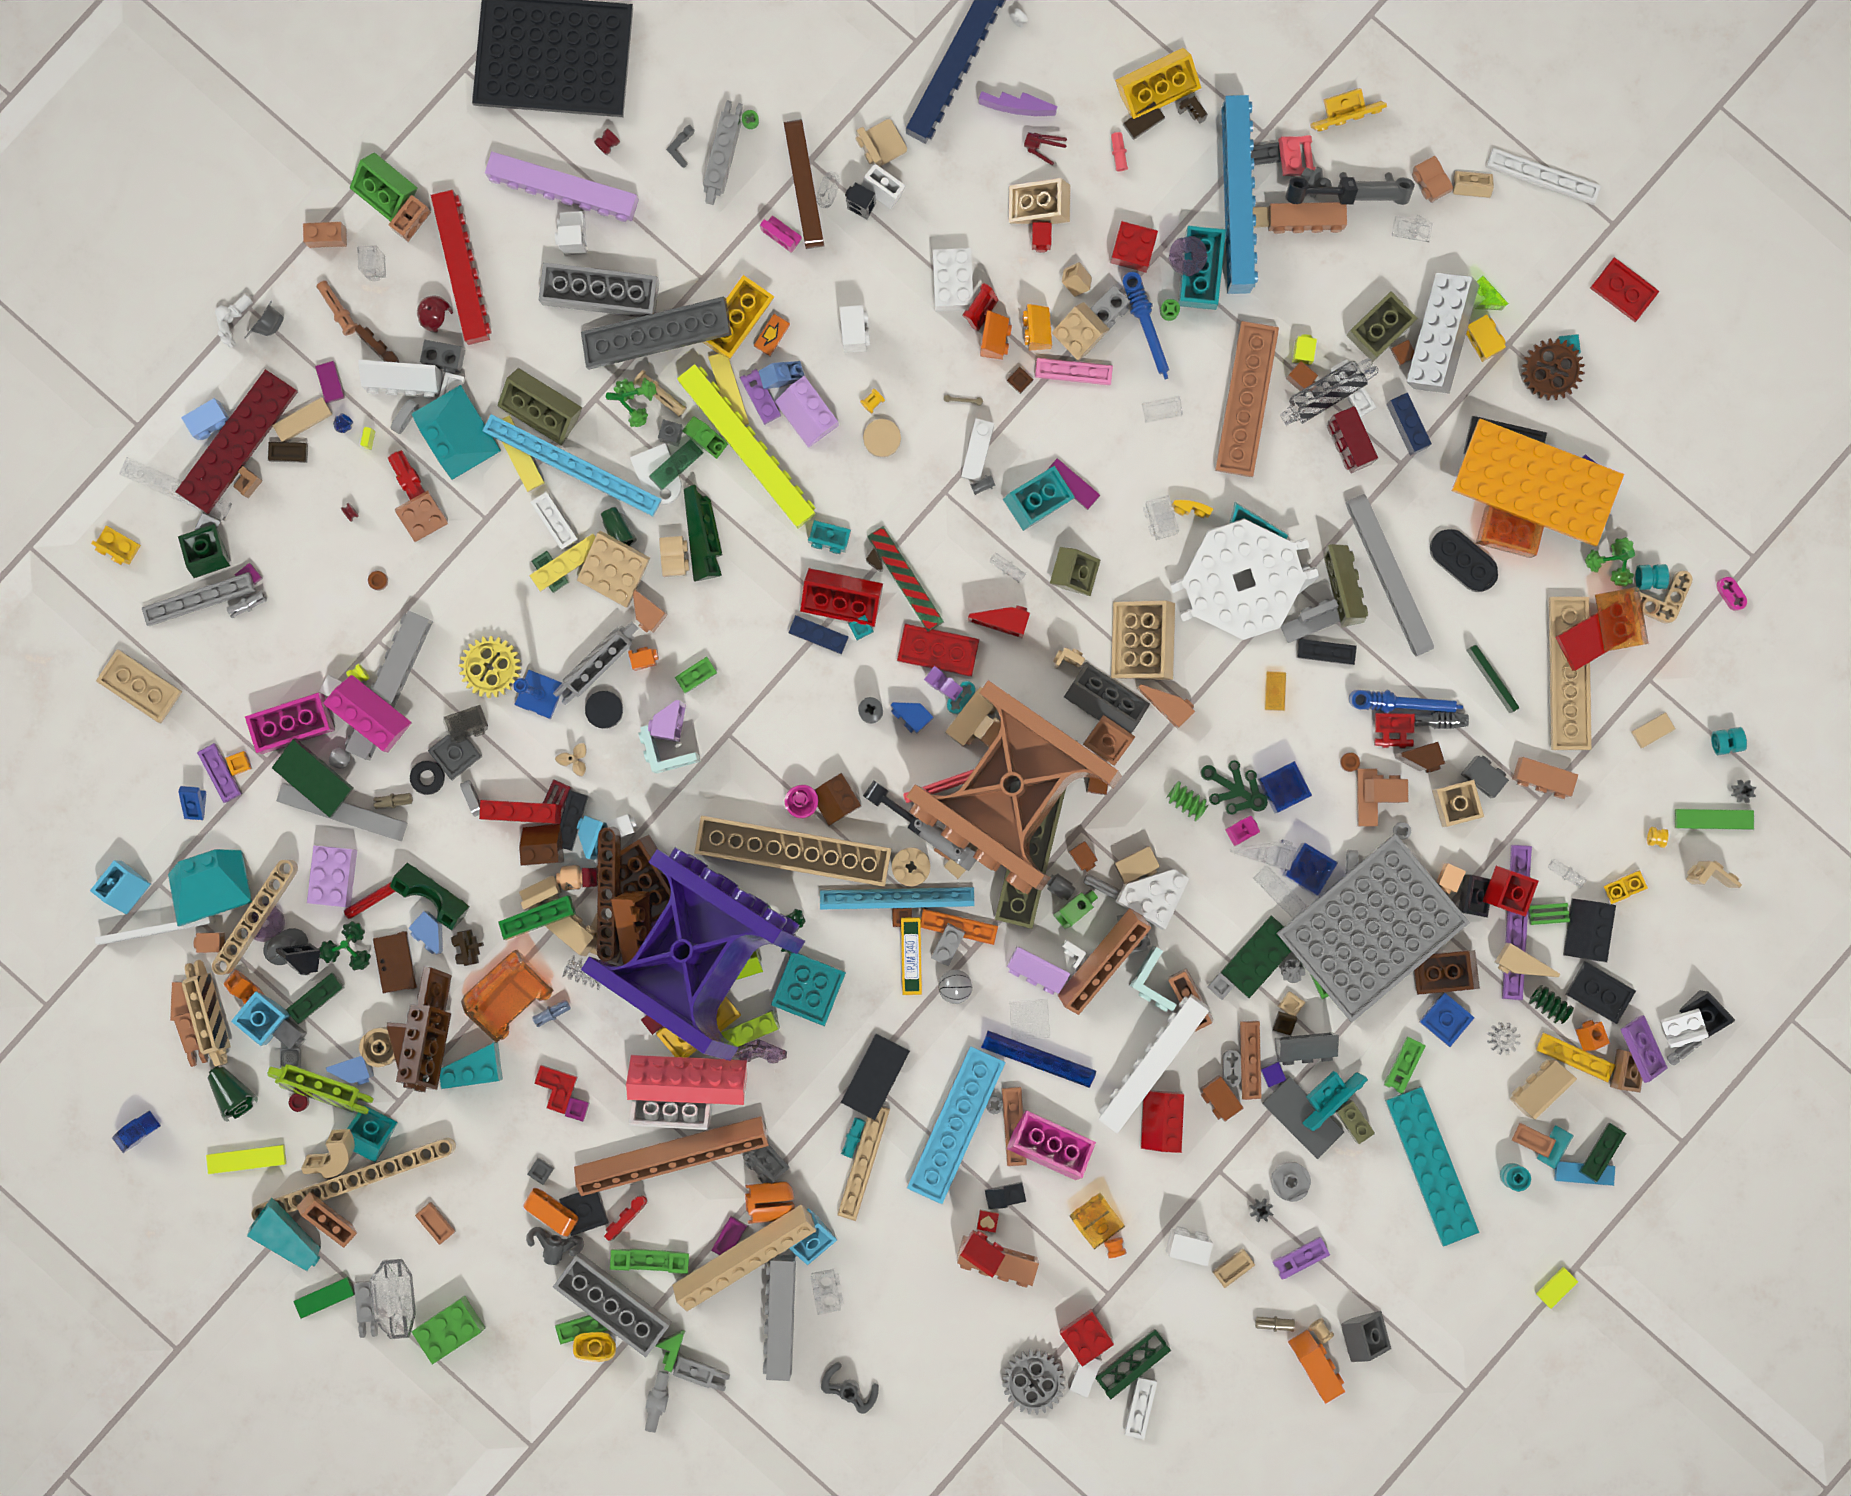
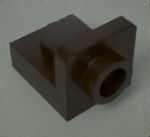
M1195 96L1190 99L1187 97L1179 103L1178 113L1180 115L1189 109L1190 116L1193 120H1197L1199 124L1206 120L1208 114Z

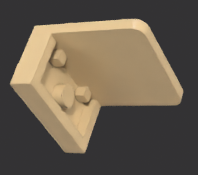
M890 119L881 122L865 131L864 127L856 130V142L860 148H864L866 152L864 155L869 164H876L881 167L907 152L905 143Z
M1699 861L1697 865H1693L1689 869L1688 877L1686 878L1691 884L1704 885L1712 875L1728 888H1740L1742 886L1738 882L1739 878L1730 872L1729 874L1723 870L1724 867L1717 861Z

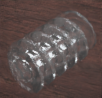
M573 955L568 960L562 977H565L568 973V980L575 976V982L578 983L582 979V984L586 985L590 981L591 988L597 984V990H600L602 984L581 970L583 967L582 958L575 962V956Z

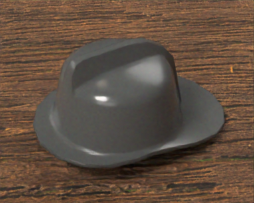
M272 301L268 304L262 317L247 333L245 339L252 332L269 336L278 331L284 317L271 307Z
M289 928L269 939L264 945L263 954L270 963L285 965L287 963L276 953V948L308 944V938L302 930Z

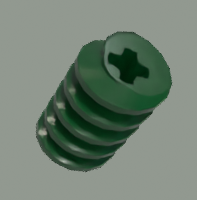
M1540 985L1534 991L1528 1003L1531 1005L1536 1002L1535 1009L1543 1007L1541 1013L1544 1014L1548 1011V1019L1555 1016L1553 1021L1555 1024L1558 1021H1561V1024L1565 1023L1574 1010L1573 1006H1567L1568 1003L1566 1001H1561L1560 996L1555 997V993L1553 991L1549 992V988L1543 987V985Z

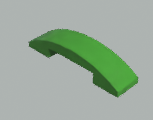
M611 1249L610 1270L629 1271V1269L688 1274L689 1253L649 1249Z

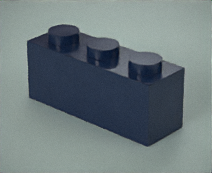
M1408 392L1390 400L1386 404L1410 456L1432 445Z

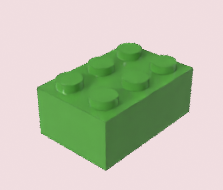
M463 1296L411 1332L433 1365L480 1334L485 1329V1326L466 1296Z

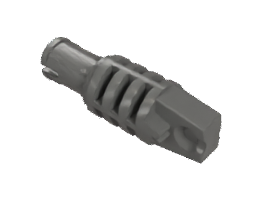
M1434 712L1426 715L1415 714L1414 726H1431L1434 729L1466 727L1469 725V715L1457 712Z

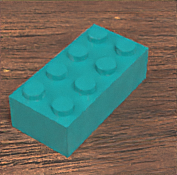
M1197 226L1187 227L1178 301L1181 307L1216 310L1219 303L1226 229Z

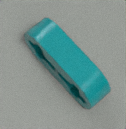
M965 681L960 684L961 687L971 686L970 691L972 693H967L962 697L961 694L964 691L962 690L956 700L953 701L956 702L958 698L961 699L959 710L956 708L954 710L951 709L952 705L950 703L952 700L949 699L947 709L950 713L958 714L975 694L973 683Z

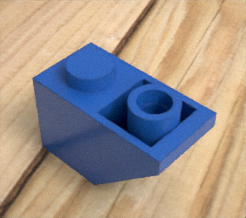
M893 702L891 704L893 708L891 710L892 714L897 719L901 717L906 722L904 726L910 733L914 731L918 734L934 719L921 703Z

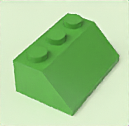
M375 152L360 160L350 185L352 191L390 222L411 195L415 196L418 189Z

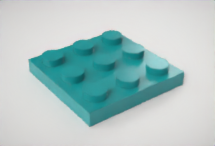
M791 953L771 1005L825 1027L846 972L802 954Z

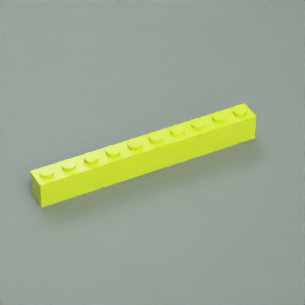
M694 364L677 378L678 382L796 528L799 529L815 516L813 510L816 508L809 499L807 501L803 499L801 495L804 493L798 485L793 486L790 480L792 478L785 470L781 471L778 468L780 463L773 455L770 457L765 452L768 450L761 440L757 442L753 437L756 434L752 428L744 426L742 423L743 417L738 411H732L730 408L732 404L726 396L722 398L719 395L718 391L720 389L713 381L710 383L706 379L708 374L702 367L698 368Z

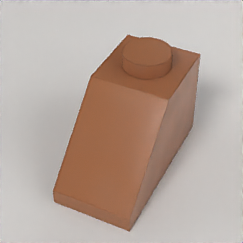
M635 590L633 598L636 620L640 622L638 626L645 632L650 630L654 633L667 614Z

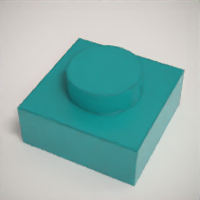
M1579 334L1558 337L1560 344L1567 340V347L1574 344L1572 351L1579 350L1577 355L1581 353Z

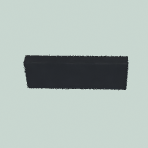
M1299 639L1297 658L1355 665L1357 646Z
M569 790L560 823L563 849L573 851L579 831L577 825L580 818L583 817L588 795Z

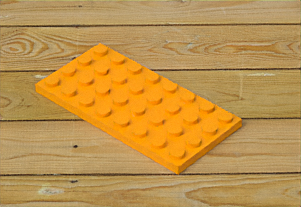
M1479 419L1451 491L1596 547L1598 546L1624 474Z

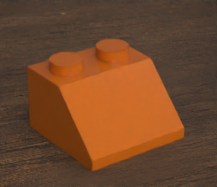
M987 311L981 345V357L1003 360V355L1008 354L1009 343H1006V337L1011 335L1012 325L1009 324V318L992 311Z

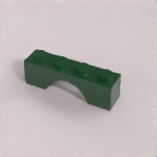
M408 862L394 875L389 886L404 898L418 895L429 899L437 909L436 920L451 931L464 919L470 907L463 900L457 898Z

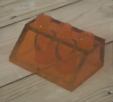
M1639 587L1595 595L1605 651L1649 644Z

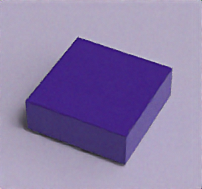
M1279 1062L1261 1069L1268 1087L1286 1080Z

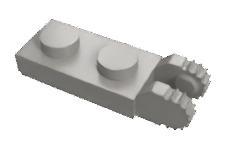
M375 1281L357 1282L354 1284L359 1336L360 1338L366 1337L365 1322L371 1321L372 1337L378 1335L377 1320H379Z
M681 1355L673 1372V1375L720 1391H725L726 1386L712 1381L713 1376L728 1380L730 1377L726 1372L716 1370L714 1367Z

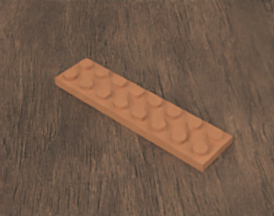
M1241 321L1215 471L1246 477L1254 476L1279 327Z

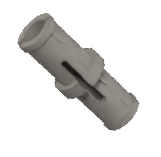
M260 590L247 598H241V601L226 609L228 614H231L230 617L234 618L245 611H252L253 607L266 602L267 599L263 591Z

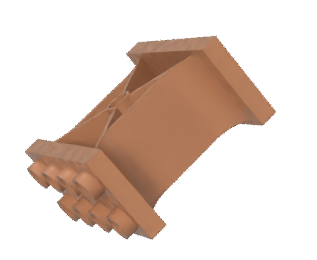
M988 680L979 694L998 710L1001 728L997 738L957 792L947 796H937L915 784L906 797L914 802V805L909 810L912 815L932 827L938 820L946 825L941 833L943 837L963 849L967 847L969 842L979 848L973 856L974 859L995 872L1003 865L1011 871L1005 880L1021 892L1029 894L1033 887L1042 891L1051 879L1033 863L1029 851L1030 840L1067 786L1076 779L1091 777L1103 781L1114 789L1122 775L1116 768ZM1016 780H1020V789L1015 793H1011V784Z

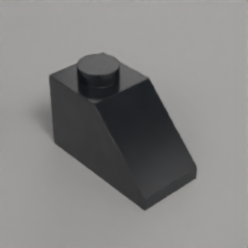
M311 943L276 948V953L298 974L309 975L310 973L318 972L320 950Z

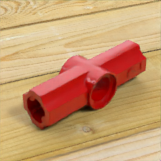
M401 450L391 454L388 457L389 463L397 475L398 483L403 491H406L409 499L411 500L424 493L425 490L421 485V479L415 469L411 467L404 452Z

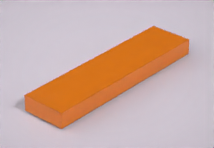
M923 909L920 921L921 928L941 933L944 932L949 923L965 931L963 938L992 945L995 943L998 930L996 925L928 909Z

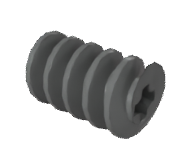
M867 697L859 704L858 712L864 722L873 724L878 722L883 716L882 704L876 698ZM870 706L872 709H874L873 715H870L869 712L866 713L868 711V707Z

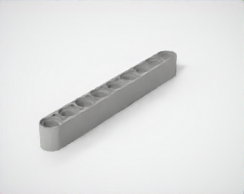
M1362 494L1347 501L1348 512L1412 653L1415 656H1419L1434 649L1432 639L1369 500L1365 494Z

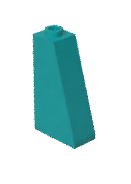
M271 1198L250 1226L247 1237L303 1270L308 1271L311 1265L314 1267L318 1263L320 1247Z

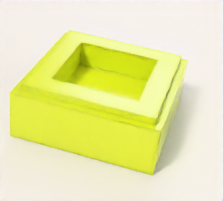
M365 427L360 445L365 449L372 450L376 431Z

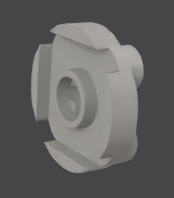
M1296 1162L1282 1163L1271 1176V1185L1276 1195L1291 1202L1303 1199L1311 1185L1308 1171ZM1288 1177L1296 1178L1293 1187L1286 1185Z

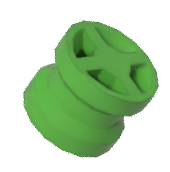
M1174 299L1164 301L1160 308L1161 317L1166 321L1176 319L1180 311L1179 303Z

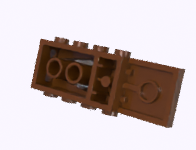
M424 967L417 1005L410 1004L407 1024L387 1022V1030L398 1069L396 1082L403 1084V1088L414 1089V1091L424 1093L426 1089H438L451 1013L445 1010L452 975L432 967Z

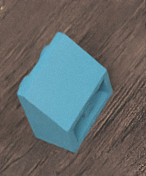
M114 860L90 891L104 903L124 914H128L150 887L151 883L122 860Z

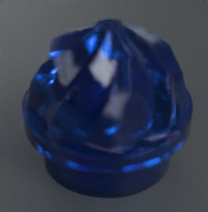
M341 413L334 418L333 425L337 432L346 433L351 430L353 421L350 417Z

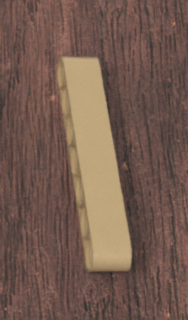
M281 860L277 863L213 961L212 970L215 974L225 975L235 969L298 871V865L295 861ZM286 863L291 867L289 873H285L283 870ZM276 879L280 882V887L277 890L273 887V882ZM264 896H267L269 898V904L267 906H265L262 902ZM254 912H256L259 916L257 922H254L252 920V914ZM243 928L248 931L246 938H243L241 935ZM232 945H235L237 947V953L235 955L231 953ZM222 961H224L227 965L225 971L221 970L220 963Z

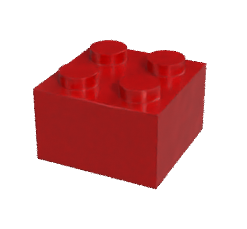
M1121 221L1110 263L1147 273L1158 231Z
M1092 1309L1060 1330V1335L1082 1367L1114 1345V1341Z

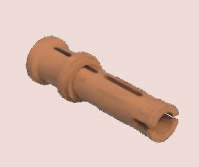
M326 280L318 283L316 288L334 313V320L343 329L342 333L345 336L354 333L358 325L351 319L350 312L343 308Z

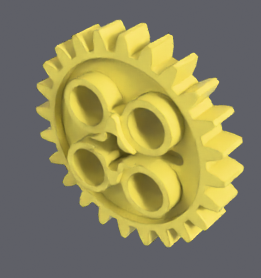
M483 636L481 643L475 639L476 645L468 644L470 651L463 650L466 657H460L464 661V664L458 665L464 668L463 671L459 672L460 675H465L462 682H469L466 688L474 687L472 693L476 694L479 691L480 697H483L485 693L487 698H491L492 693L496 698L499 697V692L506 695L505 689L512 690L510 684H514V678L521 677L516 673L518 670H522L521 667L517 666L521 660L515 659L519 653L512 652L514 646L507 647L508 641L505 640L501 644L500 637L494 641V637L490 636L489 641H487ZM490 649L492 655L490 658L485 659L483 653L485 650ZM497 653H500V656L495 660ZM503 659H506L508 662L505 669L499 667V663ZM492 664L494 669L488 670L489 668L487 667V665ZM480 665V674L474 675L473 668ZM485 675L484 681L481 682V678ZM496 675L497 683L490 685L489 678Z

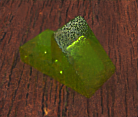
M1484 276L1477 280L1479 284L1477 293L1486 299L1475 309L1503 310L1509 304Z

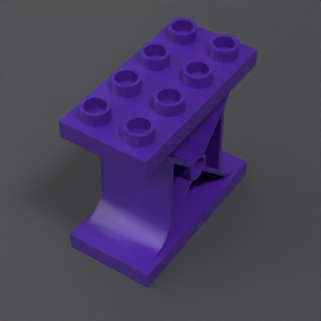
M674 847L670 855L657 849L649 863L661 870L670 883L671 896L666 908L630 962L623 966H617L589 956L581 970L703 1054L731 1061L739 1047L725 1039L718 1028L716 1017L720 1004L753 952L759 947L774 944L798 954L805 943V940L795 934L800 925L782 913L779 914L770 909L767 903L753 894H748L738 888V884L729 878L707 868V864L693 855L687 854L677 847Z

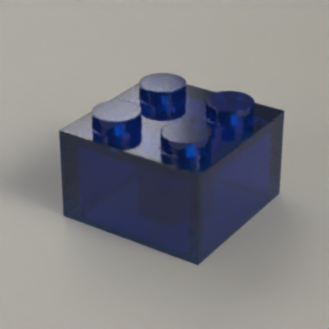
M1295 761L1257 779L1274 813H1279L1312 796Z
M1304 842L1300 844L1282 876L1314 896H1318L1338 862Z

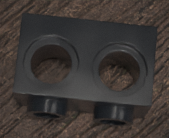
M856 182L853 187L850 186L845 194V197H847V209L867 220L876 205V194Z

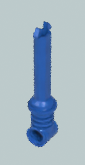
M1129 272L1123 277V287L1128 300H1130V313L1140 320L1158 373L1163 374L1166 380L1168 379L1167 372L1169 367L1150 317L1153 304L1149 302L1147 295H1145L1146 291L1144 290L1140 275L1136 272ZM1130 279H1135L1138 283L1135 287H1129L1127 282Z
M1354 690L1348 698L1350 705L1360 710H1369V708L1371 710H1374V708L1379 710L1380 708V711L1384 713L1393 711L1395 708L1456 712V709H1463V705L1457 704V701L1396 697L1390 690L1381 692V694L1380 691ZM1362 694L1364 701L1358 705L1355 699L1357 695Z

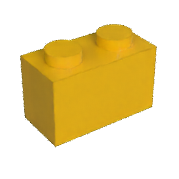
M1487 314L1469 324L1466 336L1482 362L1506 348L1504 337L1498 334L1495 329L1496 324L1494 320L1489 318Z

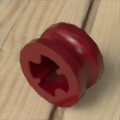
M349 502L346 507H341L342 512L350 522L353 521L354 517H359Z

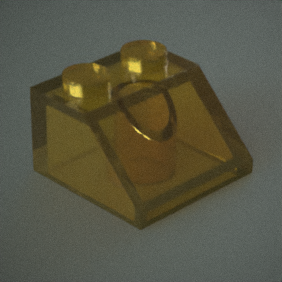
M1101 1193L1092 1197L1087 1203L1069 1215L1094 1250L1125 1227Z

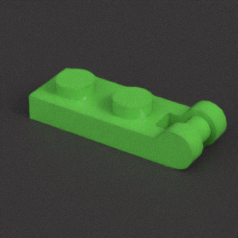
M1407 1037L1384 1082V1086L1388 1088L1393 1087L1402 1094L1426 1045ZM1397 1075L1402 1077L1400 1082L1395 1080Z

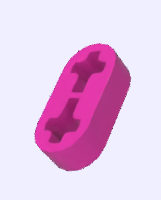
M1731 577L1720 579L1717 583V590L1728 607L1733 611L1744 609L1747 605V598L1737 582ZM1729 582V589H1724L1723 586L1725 585V583ZM1735 598L1741 599L1739 605H1734L1733 602H1735Z

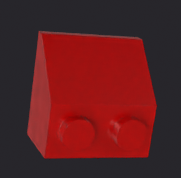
M1496 865L1483 902L1526 917L1539 880Z
M972 1230L959 1249L960 1256L993 1278L1006 1256L1003 1251L1004 1247L997 1242L991 1243L988 1241V1236L982 1231L978 1230L976 1232Z

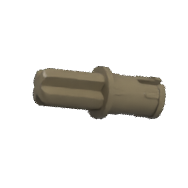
M391 793L390 796L374 797L373 801H376V803L373 804L375 809L396 808V806L412 804L413 797L411 793L398 795Z
M1274 1316V1318L1256 1317L1255 1327L1257 1329L1273 1330L1274 1332H1277V1330L1294 1332L1295 1320L1277 1318V1316Z

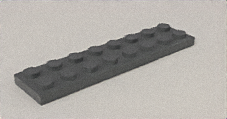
M724 296L581 332L585 364L588 370L732 335L727 301Z

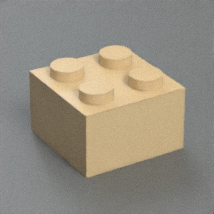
M1083 302L1072 309L1053 330L1052 334L1079 360L1086 356L1110 329Z
M1474 780L1432 790L1442 827L1484 817Z

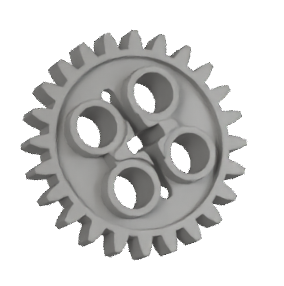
M1030 1349L1029 1355L1022 1351L1021 1358L1015 1355L1016 1362L1009 1360L1011 1368L1005 1367V1371L1008 1374L1003 1375V1379L1007 1380V1382L1002 1383L1003 1387L1008 1388L1004 1391V1394H1010L1008 1402L1015 1401L1013 1404L1014 1408L1020 1405V1412L1027 1408L1028 1414L1031 1413L1032 1409H1035L1036 1415H1038L1039 1409L1046 1413V1406L1053 1409L1052 1402L1058 1404L1057 1396L1063 1397V1393L1059 1390L1065 1389V1385L1060 1383L1065 1381V1377L1059 1376L1064 1371L1063 1369H1057L1060 1363L1056 1362L1053 1364L1054 1356L1048 1359L1047 1352L1041 1356L1039 1349L1036 1354H1033ZM1034 1364H1039L1041 1366V1370L1039 1372H1033L1031 1370V1366ZM1024 1367L1027 1368L1031 1377L1037 1380L1039 1388L1045 1394L1044 1396H1041L1033 1383L1031 1384L1029 1376L1023 1370ZM1019 1375L1026 1378L1022 1384L1015 1382V1378ZM1045 1380L1053 1382L1050 1388H1044L1042 1383ZM1028 1392H1035L1037 1397L1033 1400L1026 1397Z

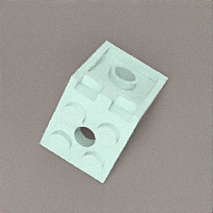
M648 725L640 727L641 732H638L640 742L646 747V751H643L646 762L650 763L652 772L657 774L701 762L699 754L696 752L661 761L655 737L650 735L651 732L648 731Z
M1152 946L1129 986L1140 992L1138 995L1150 1002L1153 999L1156 1001L1155 1006L1167 1012L1168 1009L1173 1011L1176 1007L1175 1003L1143 985L1163 952L1161 949Z

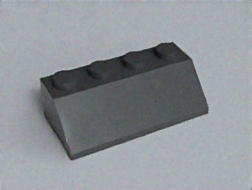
M1087 662L1064 695L1065 699L1100 721L1104 715L1131 734L1150 703Z

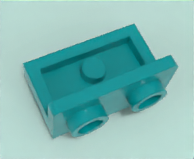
M814 520L810 537H808V543L813 548L822 550V547L830 549L829 552L840 554L841 552H846L851 530Z

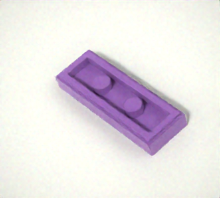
M215 743L197 752L223 803L242 794Z

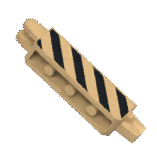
M196 960L194 965L192 963L185 964L187 979L183 980L182 987L200 1052L203 1055L209 1054L214 1067L228 1063L226 1048H230L231 1045L211 973H207L203 961Z

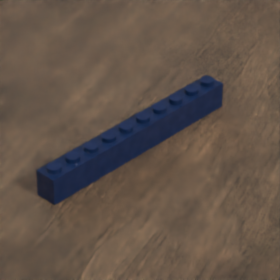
M1006 0L973 1L906 126L907 135L925 144L928 139H933L936 133V129H934L936 124L942 122L945 116L944 109L946 106L949 107L951 105L955 89L959 90L963 82L961 79L963 74H967L970 70L972 57L976 58L978 55L981 40H986L989 33L987 29L990 24L993 25L998 16L996 12L999 7L1003 8Z

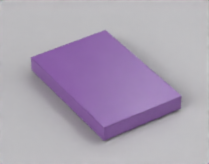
M1644 1015L1638 1016L1620 1029L1644 1083L1652 1081L1668 1069Z

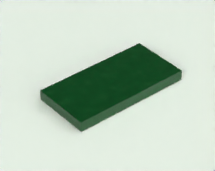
M296 738L290 742L272 766L276 773L329 818L335 814L354 789V787Z

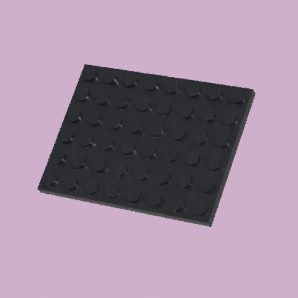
M482 0L472 98L473 106L624 117L633 4L588 0Z

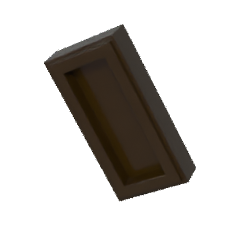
M1153 102L1152 104L1141 110L1139 113L1155 106L1156 103ZM1157 108L1135 119L1131 117L1123 123V126L1134 140L1163 121L1165 116Z
M268 442L269 462L307 463V443Z

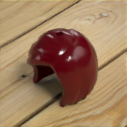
M428 296L422 299L417 307L418 321L426 330L437 333V329L444 322L445 311L448 310L453 314V310L450 304L442 297Z

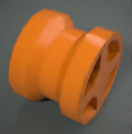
M1122 1237L1104 1242L1105 1247L1108 1248V1258H1116L1127 1253L1122 1245L1124 1242Z

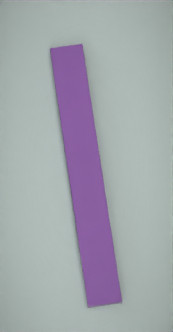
M1511 845V871L1530 877L1532 846ZM1507 911L1505 944L1511 943L1526 952L1528 912L1525 917ZM1503 973L1502 999L1523 1000L1524 974Z

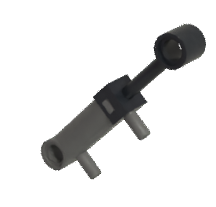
M1342 172L1339 175L1340 182L1338 187H1308L1307 180L1301 177H1293L1289 181L1285 198L1292 204H1301L1307 195H1338L1341 205H1353L1354 201H1394L1397 204L1405 205L1410 201L1415 184L1411 179L1404 177L1394 181L1390 172L1385 174L1386 181H1355L1354 177H1347V174Z

